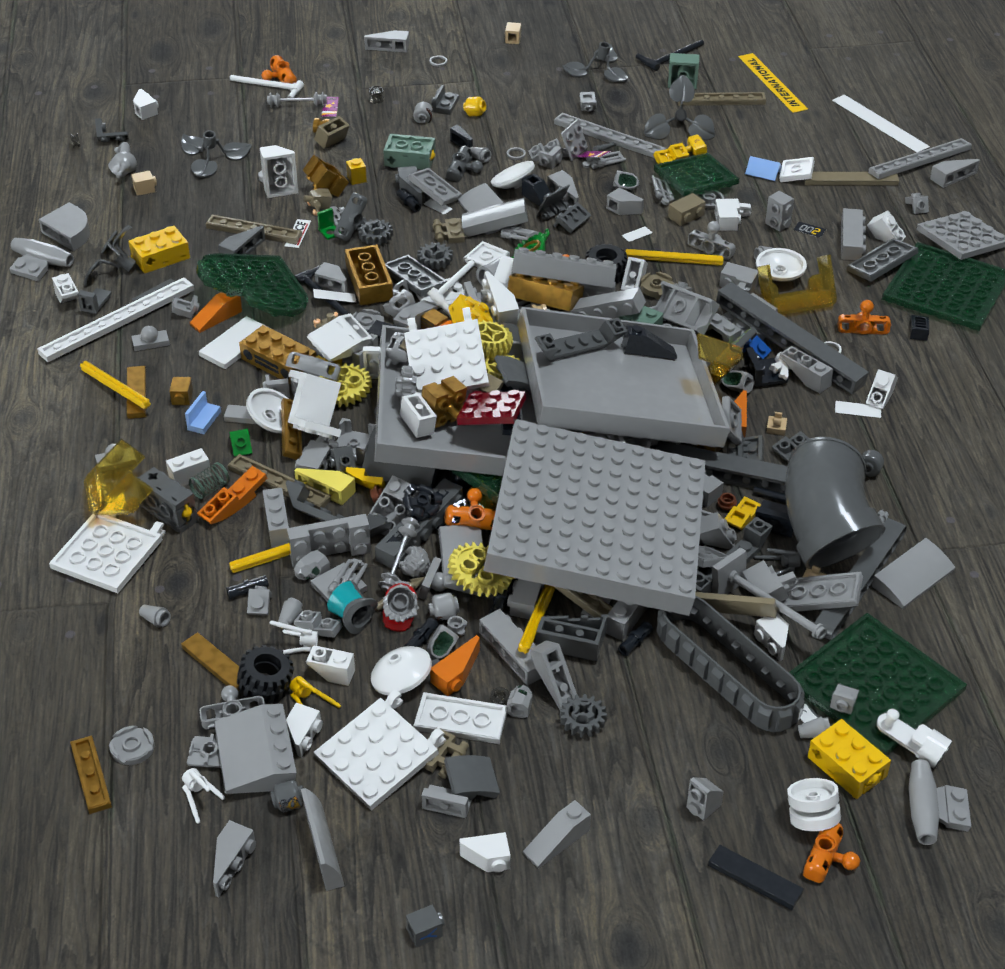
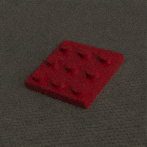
M494 390L487 393L474 391L469 394L456 418L457 425L514 424L526 400V393L519 390H511L509 392Z

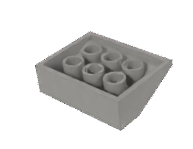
M283 704L259 705L214 722L225 794L273 791L277 783L295 780L296 768Z

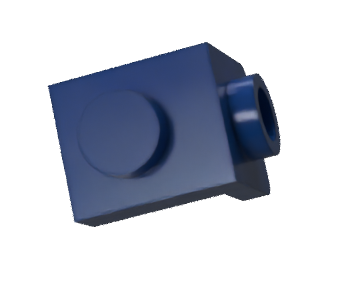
M756 336L745 343L740 353L743 354L746 348L753 347L761 360L772 350Z

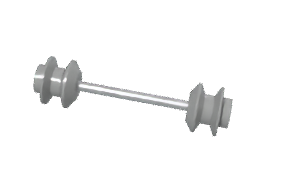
M315 92L314 98H280L278 93L275 96L270 93V96H267V104L271 108L273 105H276L278 108L282 101H314L316 107H318V104H322L324 107V104H327V95H324V92L321 95Z
M407 517L401 520L404 526L399 527L398 531L404 538L391 573H382L381 577L384 580L378 582L379 587H381L380 589L385 593L399 579L395 575V571L407 538L417 536L415 529H419L420 525L414 518Z

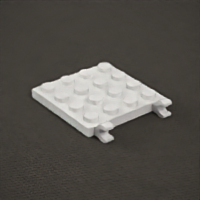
M470 307L462 308L464 322L417 330L415 317L407 319L410 332H406L404 335L409 366L413 368L412 377L417 379L415 394L420 393L422 396L423 386L433 382L439 385L442 379L451 376L456 377L467 387V390L489 386L478 319L472 320Z
M106 504L101 512L95 511L49 563L50 568L119 593L162 541V537L166 532L161 529L164 523L156 521L153 527L147 530L115 518L116 513L112 512L115 507L111 504Z
M396 689L388 695L386 701L379 698L314 751L315 757L371 811L422 769L427 762L439 754L437 747L446 741L443 737L445 733L440 728L435 729L427 740L394 710L403 703V700L400 698L402 695Z

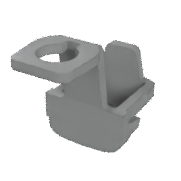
M403 279L395 284L393 288L394 296L383 307L387 314L395 318L403 308L415 304L414 297L409 292L406 280ZM403 285L404 289L399 292V287ZM399 302L402 306L397 308L394 303Z
M395 332L391 337L389 345L386 347L385 355L392 360L394 365L408 360L407 352L400 349V345L405 340V335L401 332Z

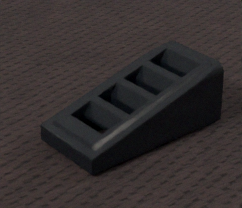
M457 124L450 128L451 142L459 147H473V139L460 125Z
M911 315L910 339L927 341L929 336V317Z

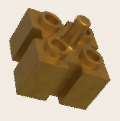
M315 155L311 157L303 169L307 175L306 178L314 182L312 190L318 188L328 189L331 195L339 197L349 183L335 166L324 162Z
M454 376L442 379L439 385L433 382L422 387V397L437 416L435 428L445 425L447 421L451 423L457 421L456 418L463 407L462 403L466 400L467 387Z

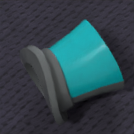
M346 581L340 584L332 592L327 603L328 611L343 618L345 628L352 634H358L365 629L378 606V602L375 599L365 598L353 581Z

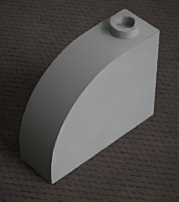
M70 202L39 219L43 234L72 251L84 245L90 236L86 213Z

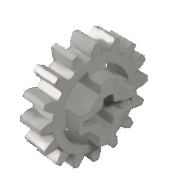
M403 365L401 376L396 375L395 395L399 396V407H401L402 396L415 394L417 379L412 377V366Z

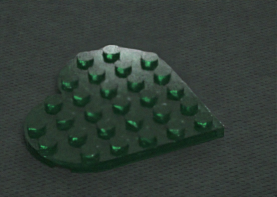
M214 253L203 256V259L197 263L196 273L205 286L225 293L229 297L242 296L249 306L267 312L271 316L294 317L302 313L307 307V293L281 256Z

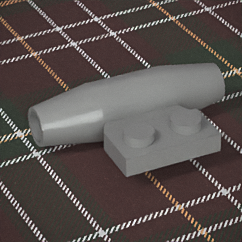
M14 238L11 242V249L23 255L18 257L9 268L11 273L38 282L48 271V264L70 267L74 261L73 254L55 245L26 238Z
M923 759L913 761L909 778L911 819L919 843L931 845L937 841L939 822L946 825L947 828L968 832L971 828L967 789L949 785L936 788L929 762Z

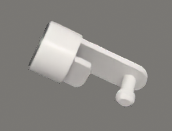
M889 709L887 713L881 714L878 717L876 724L882 733L914 753L918 759L928 761L933 769L938 766L952 744L950 739L935 729L931 730L924 724L920 725L916 730L898 719L899 712L895 709Z

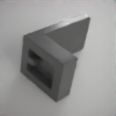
M101 118L95 119L97 138L101 142H109L110 139L124 141L126 138H129L127 131L104 133L107 132L106 123H103Z
M96 288L91 293L80 290L77 294L80 310L96 314L111 296V291Z

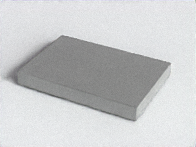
M430 168L411 173L408 176V180L441 206L457 201L462 196V193Z

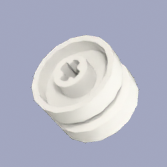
M809 778L797 781L787 789L790 821L794 827L805 831H823L836 826L840 822L838 786L834 782L821 778Z

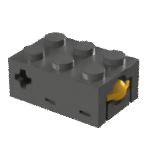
M155 467L136 479L141 507L180 534L198 522L194 501L195 496L190 489L184 488L178 481L171 479L163 471H159Z

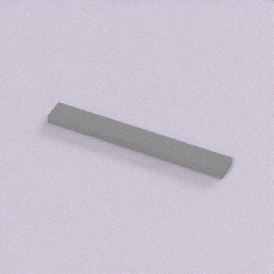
M561 113L554 119V124L568 128L579 119L583 134L608 143L614 142L617 146L654 158L653 154L655 151L666 149L657 144L565 113Z
M962 138L870 167L868 173L877 179H881L970 150L972 144Z

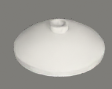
M525 161L513 165L497 174L491 180V184L496 188H519L522 186V179L532 174L535 164L533 161Z
M785 248L765 250L756 259V267L763 276L781 282L792 281L801 277L807 267L806 260L802 255Z
M258 388L248 396L246 402L247 410L251 418L260 427L270 432L282 433L281 401L287 397L273 389Z
M406 646L397 648L384 655L376 663L371 673V683L377 692L384 695H389L395 689L400 694L408 692L426 679L432 667V660L428 652L420 647Z

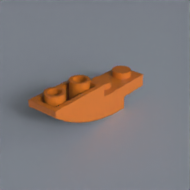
M251 466L229 489L223 487L197 512V515L210 524L230 517L256 497L255 491L268 479L266 474Z

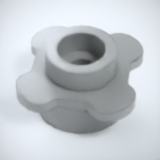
M452 616L447 620V628L458 636L465 634L466 620L460 616Z

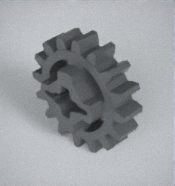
M370 219V222L364 221V224H360L358 228L359 239H361V242L366 241L367 245H375L376 243L381 245V242L387 243V240H391L393 236V226L390 225V222L385 223V220L376 219L373 221Z
M431 242V245L425 244V247H420V250L417 251V261L426 267H430L431 270L433 268L439 270L440 267L446 268V265H450V262H453V250L450 249V246L446 247V244L440 245V242Z
M576 694L574 700L568 697L567 703H562V709H560V724L565 725V731L571 729V735L579 733L580 737H583L584 733H587L591 737L593 731L598 734L600 728L605 727V722L607 721L606 706H602L601 700L595 702V696L589 699L584 694L583 698H579Z

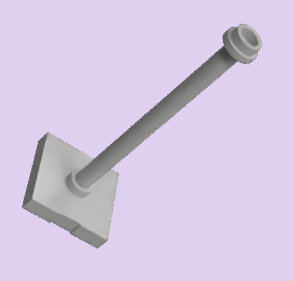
M741 547L712 566V593L729 594L741 586L757 597L774 598L746 580L742 571L746 570L747 551ZM775 599L777 610L810 630L812 637L822 639L826 635L827 629L823 624H814Z

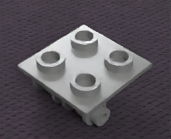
M579 119L561 133L566 147L563 148L561 154L563 157H569L570 161L588 147Z

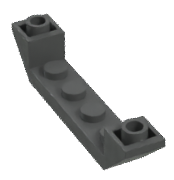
M618 317L605 320L598 330L555 340L549 333L536 336L535 340L549 361L605 348L628 331Z
M298 480L294 482L286 481L293 508L300 513L322 522L345 518L340 514L333 516L331 511L323 507L320 510L314 508L315 505L306 501L310 493L305 488L306 484ZM369 513L367 519L369 522L370 538L391 529L392 525L387 522V517L378 513L376 516Z
M755 517L745 526L743 539L730 549L726 555H730L741 547L747 551V564L759 553L773 526ZM712 567L704 574L697 570L696 591L712 593Z

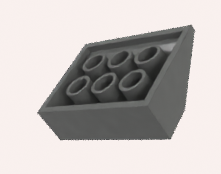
M375 425L369 437L362 466L366 470L367 475L383 477L385 483H388L393 475L410 484L413 483L418 486L422 484L432 488L440 469L374 461Z

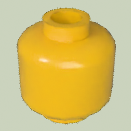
M468 97L463 104V109L468 116H481L486 111V102L481 97Z

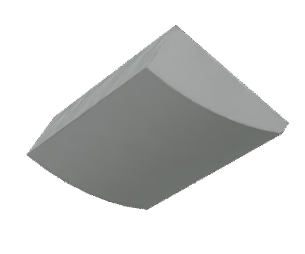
M486 183L469 190L458 199V203L466 212L503 203ZM501 229L486 232L485 234L488 235L494 232L501 231Z
M525 198L462 214V229L465 237L528 222Z
M463 525L440 526L438 531L444 587L470 594V589L463 591L464 586H457L458 580L451 579L453 574H448L450 568L447 565L450 555L459 545L464 547V544L468 543L471 546L472 542H475L479 546L482 543L481 528Z
M925 538L875 574L872 587L904 609L955 570V566L934 543Z
M303 788L301 793L325 889L329 891L343 887L344 882L323 806L314 793Z

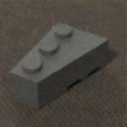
M601 614V617L588 618V615H581V618H568V616L541 617L536 631V646L547 640L558 643L564 655L597 661L607 631L608 614Z

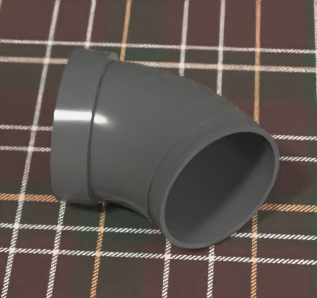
M815 437L803 441L792 451L787 466L785 479L787 511L798 541L797 550L808 569H812V566L823 568L848 559L872 545L885 532V526L876 509L871 508L866 499L864 491L866 464L862 455L855 447L837 438Z

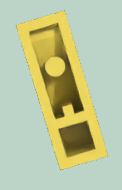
M296 468L294 470L296 480L331 495V500L340 505H343L356 492L355 478L340 471Z

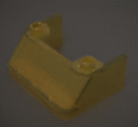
M831 255L817 257L819 274L812 275L809 278V289L783 294L778 293L776 284L772 282L770 264L757 267L763 298L778 308L777 312L781 315L833 306L836 303L837 295Z
M700 333L697 335L699 359L711 363L708 366V370L714 386H716L743 359V350L739 346Z
M122 438L84 479L88 510L94 515H126L134 513L138 509L139 504L153 491L152 487L133 474V470L145 458V455Z

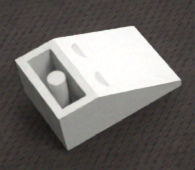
M486 271L484 279H482L483 290H481V298L485 300V304L489 307L493 323L498 322L500 325L501 322L517 325L519 307L514 294L489 271Z
M351 313L333 319L307 336L312 345L329 362L350 357L353 352L359 353L363 351V346H368L373 339Z

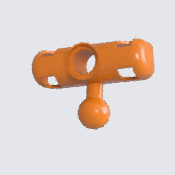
M279 55L273 56L270 60V68L273 72L264 70L261 74L263 80L270 81L272 78H278L283 83L293 84L297 82L296 76L289 67V63L284 61Z
M864 300L860 304L862 312L850 315L841 314L838 317V331L841 333L888 334L891 322L888 316L870 315L874 304L870 300ZM842 322L849 323L848 330L842 328ZM877 324H884V330L878 331Z
M472 488L467 493L470 507H454L449 505L445 510L446 525H463L492 530L491 522L494 520L495 511L478 505V502L482 499V492L478 488ZM471 514L476 515L478 519L472 517ZM453 516L461 517L460 522L452 523Z
M840 823L830 829L819 832L804 866L803 876L817 883L824 882L832 861L842 863L847 870H855L859 867L860 858L856 853H837L843 837V827ZM823 865H827L826 871L823 868Z

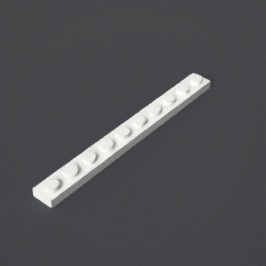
M183 277L37 348L38 354L47 362L55 360L96 338L172 302L174 297L180 298L194 291V285Z

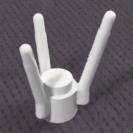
M270 621L271 625L284 628V634L300 637V645H303V647L283 650V654L310 652L313 645L317 646L318 631Z
M191 768L182 776V780L185 783L182 789L187 795L195 821L199 824L200 818L191 791L198 792L205 789L209 792L211 790L222 800L225 799V796L209 783L197 769Z

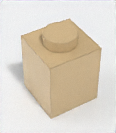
M507 22L505 43L519 44L521 23Z
M150 171L131 174L137 196L155 192L157 181Z

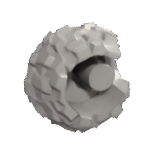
M409 546L405 550L408 555L404 558V561L399 560V568L403 574L418 578L429 570L430 560L423 548Z

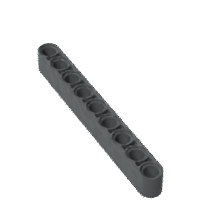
M887 518L884 522V534L865 549L849 572H862L863 581L859 601L872 584L874 575L881 571L901 542L907 525ZM856 606L823 609L814 624H823L827 629L824 638L833 641Z

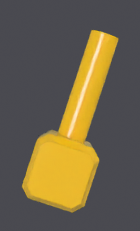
M699 135L687 138L688 146L685 147L687 152L691 151L696 158L707 155V145Z

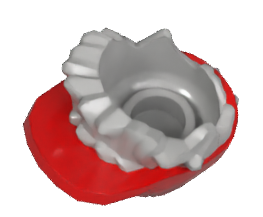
M398 579L394 582L395 585L390 587L385 597H383V623L390 630L402 632L411 626L413 618L417 616L419 606L417 594L409 582Z

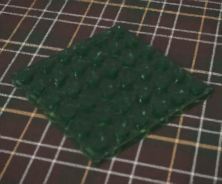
M917 242L914 247L918 248V254L904 261L882 294L881 300L980 331L1005 289V269L971 258L961 260L949 251Z
M869 613L864 614L789 672L800 683L805 693L804 697L834 721L837 722L843 719L886 756L900 744L878 729L876 722L881 714L887 713L889 709H895L899 712L898 719L916 730L964 692L967 687L964 681ZM838 684L859 690L851 714L830 708L832 695Z

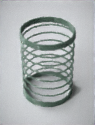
M216 462L211 465L213 468L208 467L214 470L220 481V487H222L221 484L225 485L230 481L228 471L221 463ZM216 464L223 469L228 481L225 482L224 478L222 479L219 476ZM208 473L207 475H208V477L210 478V480L212 481V484L208 481V479L206 478V475L204 476V475L201 474V478H202V476H203V477L207 480V482H208V484H209V487H210V485L213 486V491H212V492H214V491H215L214 488H216V487H214V484H213L214 481H213L212 478L210 477L209 473ZM195 476L190 478L188 482L194 495L200 499L205 498V488L200 483L199 478L198 480ZM191 479L195 481L196 485L200 486L203 497H200L195 492L196 489H193L194 486Z

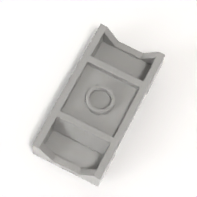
M662 281V295L657 305L649 308L664 313V321L667 320L682 327L694 329L695 333L704 336L720 305L710 298Z
M751 293V295H753L754 297H756L757 299H759L775 311H778V308L771 305L758 295ZM729 312L723 315L716 313L706 332L714 329L720 333L725 345L728 347L751 327Z
M366 514L287 528L293 568L301 558L315 550L320 551L325 556L350 551L351 556L371 553L370 529Z

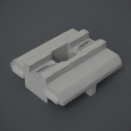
M211 734L210 737L195 736L193 738L187 759L188 766L221 768L217 739L214 734Z

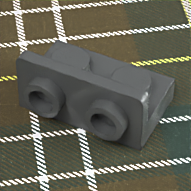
M441 85L431 101L433 112L451 115L459 101V95L451 92L445 93V85Z
M577 202L573 206L569 205L564 213H559L555 218L556 222L553 226L556 228L561 224L571 234L591 217V214Z

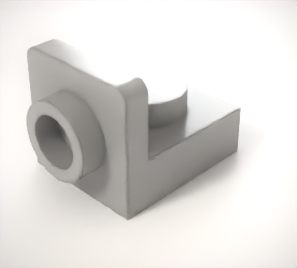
M269 374L265 375L266 381L263 382V388L273 389L286 397H290L288 378L270 380Z
M838 684L832 695L830 708L851 714L859 690Z

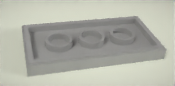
M862 572L797 578L799 584L787 592L789 598L781 602L795 612L858 606L863 581Z

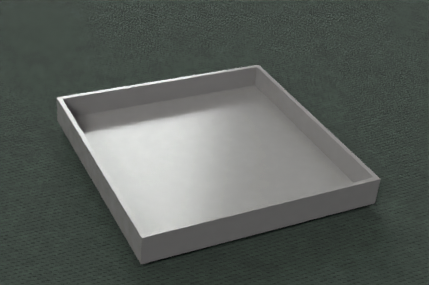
M521 307L517 327L538 425L542 424L547 427L565 430H579L581 432L589 431L600 434L631 436L639 439L648 438L656 441L665 440L674 443L682 442L692 445L724 447L730 427L694 329L621 320L625 328L626 326L633 325L641 326L673 346L677 359L624 353L622 347L623 335L605 348L549 361L536 342V336L550 333L555 340L598 330L605 320L612 318Z
M382 325L379 349L374 461L503 476L511 436L502 435L501 424L457 425V421L452 423L447 421L445 425L435 428L434 434L416 438L400 416L399 396L395 395L396 375L401 376L402 366H409V361L394 365L392 360L385 355L386 347L389 345L391 337L395 332L406 333L410 331L409 328ZM513 341L508 355H514L515 358H520V361L525 363L521 342ZM526 390V400L520 410L521 420L537 424L532 394Z
M516 419L510 438L483 571L689 616L696 593L705 460Z

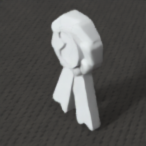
M779 352L775 357L776 363L771 364L769 369L775 374L780 371L779 377L787 380L788 369L791 368L780 357L781 352Z

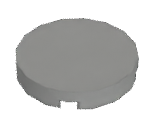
M363 309L361 312H355L352 315L366 331L369 330L376 320L384 322V317L381 316V313L373 309Z
M128 726L120 729L113 735L109 747L111 756L116 762L123 765H135L142 763L150 757L155 744L152 733L148 729Z

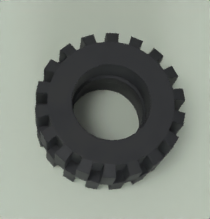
M601 244L591 247L586 252V258H595L599 262L604 260L613 261V264H616L617 267L614 282L619 283L620 280H623L627 265V253L622 248L612 244Z
M261 645L260 648L255 646L252 650H247L246 654H243L237 674L239 690L241 692L244 691L243 695L246 697L262 696L264 703L265 701L273 703L274 700H281L282 696L285 697L289 691L294 672L293 661L289 660L290 656L288 654H283V650H277L274 646L267 647L266 645Z

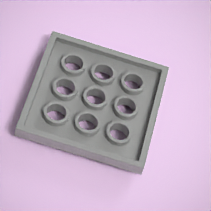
M967 211L920 223L916 229L961 260L1005 247L1004 234L997 232L993 227L986 225L982 220L972 216Z

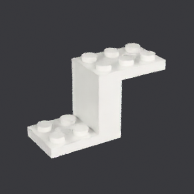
M290 369L288 376L294 378L293 382H297L298 386L288 423L293 424V428L307 433L317 434L330 439L333 436L340 437L341 430L331 427L330 422L341 383Z

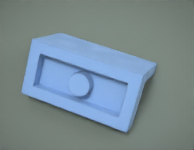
M750 156L745 175L776 181L777 174L781 172L782 166L779 162Z
M205 391L200 393L185 413L187 430L200 434H205L221 413L220 406L207 403Z

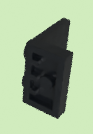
M753 347L746 348L744 366L747 372L754 378V387L788 383L789 378L784 380L779 377L780 371L775 374L769 369L771 364L776 363L775 358L760 360Z
M763 500L761 507L757 506L755 517L772 525L771 533L792 538L794 531L790 523L787 506Z

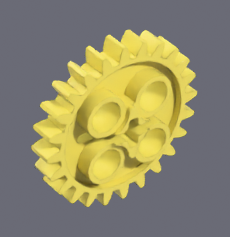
M337 363L341 371L336 382L341 383L336 404H338V407H341L342 404L348 407L350 402L355 405L356 400L361 402V397L366 398V393H370V388H372L369 371H366L365 368H360V365L354 367V363L350 364V366H347V363H344L343 366ZM330 366L331 369L328 370L330 375L334 373V366Z
M472 542L471 546L465 543L464 547L459 545L457 549H454L448 560L447 567L450 568L448 574H453L451 579L458 580L456 585H463V591L470 589V594L477 592L479 597H481L482 593L486 597H489L490 593L493 596H497L498 592L503 594V591L508 589L513 577L483 571L488 546L484 547L483 543H480L479 546L475 542Z

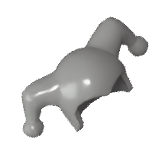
M122 142L119 147H115L114 151L117 154L114 155L108 164L109 169L117 178H122L126 174L135 171L137 167L136 158L130 153V145L127 142Z

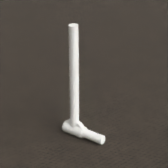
M235 75L230 76V81L290 89L291 93L287 98H294L304 87V83L300 80L290 84Z
M472 260L462 267L439 290L433 287L427 293L450 318L449 305L445 302L443 294L475 265Z

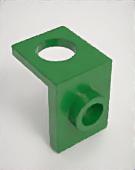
M328 208L317 212L319 231L327 240L335 238L334 234H327L328 231H335L336 229L333 209Z
M248 429L229 432L234 457L239 454H252Z

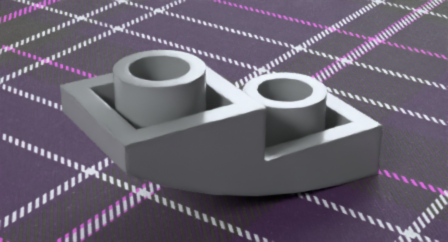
M556 138L545 146L539 143L528 152L533 161H538L540 151L549 153L555 146H562Z
M311 610L302 611L294 620L295 626L318 631V635L325 637H335L342 628L341 620L332 618L322 619L321 612H312Z

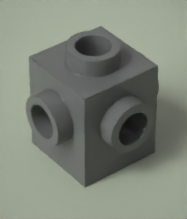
M351 445L330 448L331 457H329L330 468H333V471H340L346 474V467L356 468L357 456L353 452Z

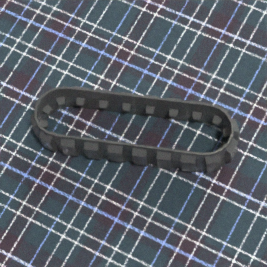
M695 596L689 616L659 609L657 633L660 640L754 725L762 730L781 732L790 728L794 723H798L803 714L805 693L800 683L706 601ZM686 619L702 626L790 704L775 707L760 701L671 622Z

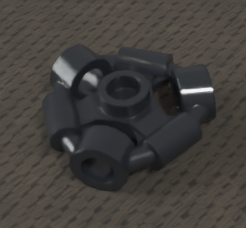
M411 483L403 491L405 495L402 499L405 509L410 512V517L417 521H422L426 517L431 518L439 511V506L442 505L441 494L435 493L428 486L422 484L418 486ZM418 490L419 495L414 498H411V496ZM429 495H431V504L429 502Z

